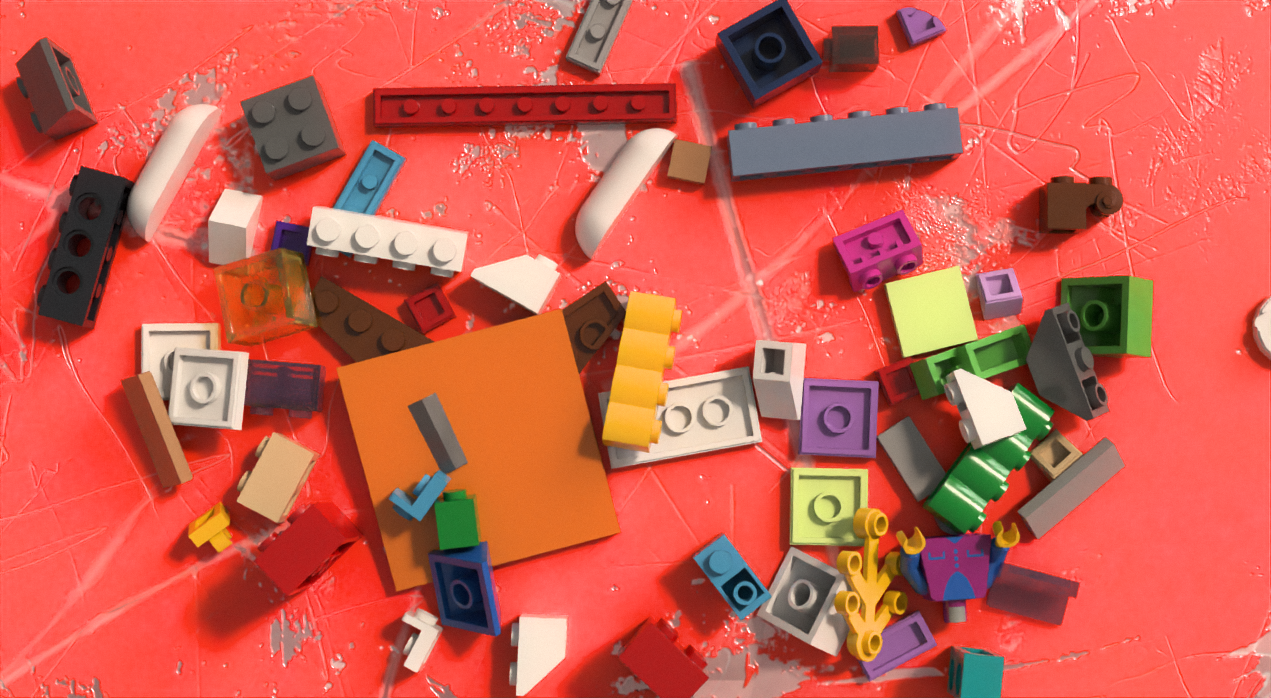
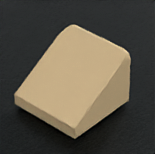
M1057 429L1030 452V459L1051 482L1083 456V453Z

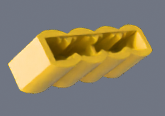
M630 291L604 423L603 445L649 453L651 443H659L662 421L656 420L658 406H666L669 384L663 383L665 369L672 370L676 347L669 345L672 332L679 333L683 312L676 309V298Z

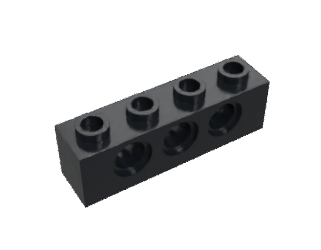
M83 166L80 167L79 174L74 175L69 188V194L72 197L69 209L62 214L59 222L61 236L58 247L51 251L48 260V269L51 270L47 284L41 287L38 294L37 305L40 307L39 315L94 329L127 216L128 196L135 183L124 177ZM99 201L101 213L97 218L90 220L87 214L88 208L92 203ZM84 238H89L91 243L90 250L86 255L80 257L77 253L78 243ZM77 274L80 279L79 288L74 293L69 294L66 283L71 276Z

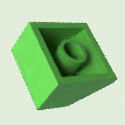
M1134 276L1061 278V305L1069 303L1071 310L1078 316L1080 322L1079 332L1085 347L1091 351L1092 356L1114 358L1151 357L1153 280Z

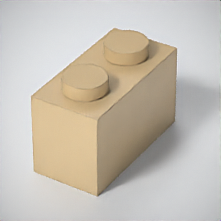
M273 432L271 437L265 436L256 450L255 456L259 460L253 471L247 470L237 486V491L241 493L236 502L276 523L285 522L321 454L281 433Z

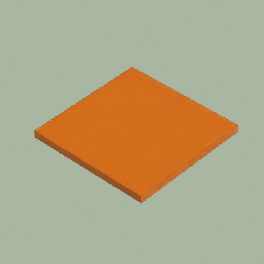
M562 308L336 368L396 592L433 582L428 553L440 549L434 504L421 521H418L416 518L410 521L399 515L392 508L395 503L388 499L396 488H400L416 500L418 496L412 492L424 475L428 474L430 477H433L440 470L408 408L409 405L434 393L437 394L468 461L467 464L446 473L452 479L438 498H443L444 491L466 489L467 495L476 494L481 542H488L492 566L621 533Z

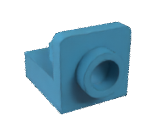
M438 470L433 477L425 474L412 492L418 496L416 500L400 488H396L388 499L395 503L392 508L399 515L410 521L413 518L421 521L452 478L441 470Z

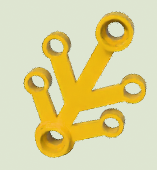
M860 508L853 518L854 533L858 538L865 539L863 576L860 572L862 557L858 552L842 551L839 553L836 562L839 573L844 574L853 591H839L835 597L834 606L837 613L842 614L850 628L847 636L848 651L858 660L865 662L872 661L880 652L882 647L881 633L893 614H903L908 605V599L904 592L889 590L884 595L883 605L875 615L876 604L895 575L903 576L900 571V552L888 553L885 564L877 575L879 537L887 532L888 519L884 513L876 508ZM860 604H861V616H860V614L858 613V610H859V608H860Z

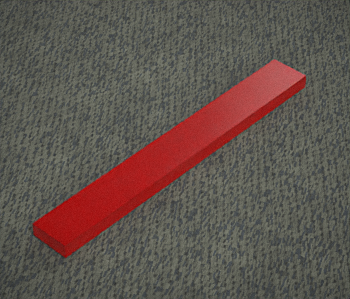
M676 83L373 88L374 128L677 123Z

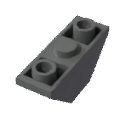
M1065 303L1045 310L1027 354L1026 361L1040 396L1088 421L1109 412L1107 406L1108 396L1103 385L1098 382L1093 369L1094 359L1092 353L1085 347L1079 332L1080 322L1078 316L1071 310L1069 303Z

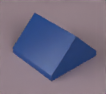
M480 542L479 546L445 550L438 549L429 552L428 558L442 625L495 637L501 634V610L488 542Z

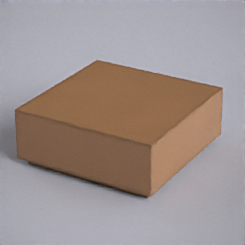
M675 139L667 178L704 185L712 146Z

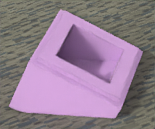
M1013 268L976 274L975 278L981 310L985 320L1021 313L1023 296Z

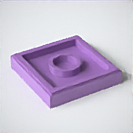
M804 378L801 417L799 420L798 455L876 458L879 381Z

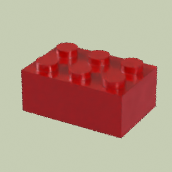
M317 502L316 504L310 503L308 505L304 503L288 517L287 521L291 525L285 531H281L278 534L276 532L272 533L259 545L257 549L261 554L254 562L286 596L309 589L364 534L333 502Z

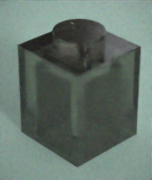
M832 26L828 38L822 39V61H829V72H874L879 64L878 26Z

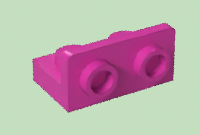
M903 209L832 238L833 246L849 275V282L853 292L862 289H872L883 280L898 274H908L923 264L922 244Z

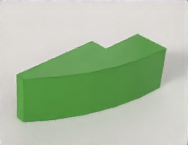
M1023 324L909 365L921 398L925 400L945 393L944 385L947 384L945 377L955 370L963 369L982 379H986L1027 364L1026 357L1032 343L1026 326Z

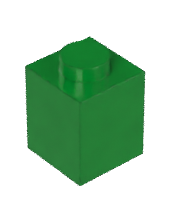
M466 489L444 491L443 498H438L434 503L440 550L479 546L482 539L476 494L467 495Z

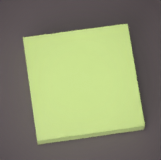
M960 266L884 284L902 358L978 340Z
M790 467L789 544L864 546L865 539L858 538L854 533L853 518L858 509L868 508V469Z

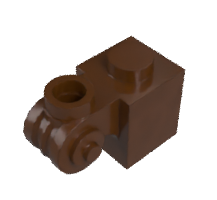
M1069 176L1052 177L1051 183H1046L1039 188V233L1078 234L1086 229L1087 207L1098 218L1109 217L1122 207V194L1118 188L1112 185L1111 177L1089 178V184L1074 183V177Z

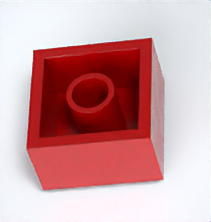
M650 616L619 649L618 658L660 698H691L709 679L705 668L708 665L707 660L690 644L684 649L676 641L679 638L678 632L662 617L656 622Z

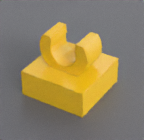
M221 502L217 503L189 524L188 537L197 547L209 540L219 553L232 544L230 540L232 535L226 529L230 525L229 511Z

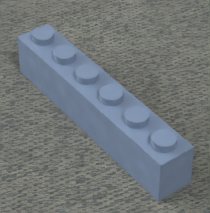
M934 103L923 106L924 111L909 112L908 107H895L887 109L886 115L871 116V111H856L849 113L847 119L833 120V115L825 114L810 117V122L795 124V119L785 118L772 121V126L758 128L756 122L739 123L734 125L735 130H728L727 134L731 182L957 159L963 153L958 107L947 108L946 103Z

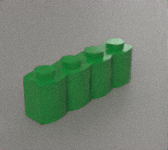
M1019 383L1010 386L1008 391L1012 392L1026 430L975 450L971 442H969L922 505L925 510L958 535L965 534L968 530L974 533L980 527L987 516L983 512L987 503L990 500L996 502L1001 498L1009 487V483L1005 480L1013 469L1018 472L1031 457L1028 448L1034 439L1041 441L1054 425L1050 418L1055 410Z

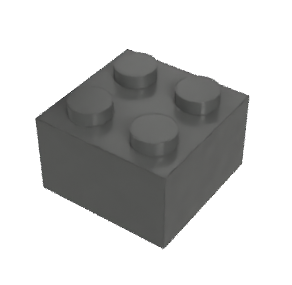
M314 76L240 102L265 172L274 181L346 155L322 87Z

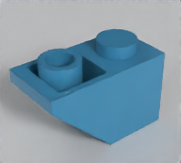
M724 533L719 534L692 555L740 620H743L772 597Z

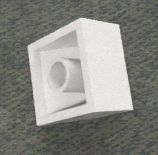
M791 546L768 591L772 597L761 605L757 615L802 641L837 657L850 628L842 614L837 613L834 601L839 591L853 590L844 574L839 573L837 569Z

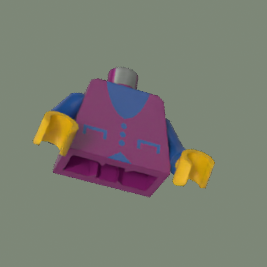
M996 521L992 525L995 535L992 540L991 534L985 533L924 537L918 527H914L915 533L909 539H907L902 530L896 534L897 540L902 546L900 549V571L913 590L922 595L923 599L942 601L945 623L967 621L966 599L984 598L986 596V591L992 587L1004 564L1010 547L1015 546L1020 540L1016 524L1012 523L1011 529L1003 533L1001 521Z

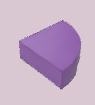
M907 7L899 9L895 13L909 47L945 34L947 31L939 18L925 11Z

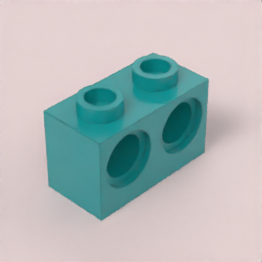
M951 646L947 692L955 698H1001L1004 657L988 649Z

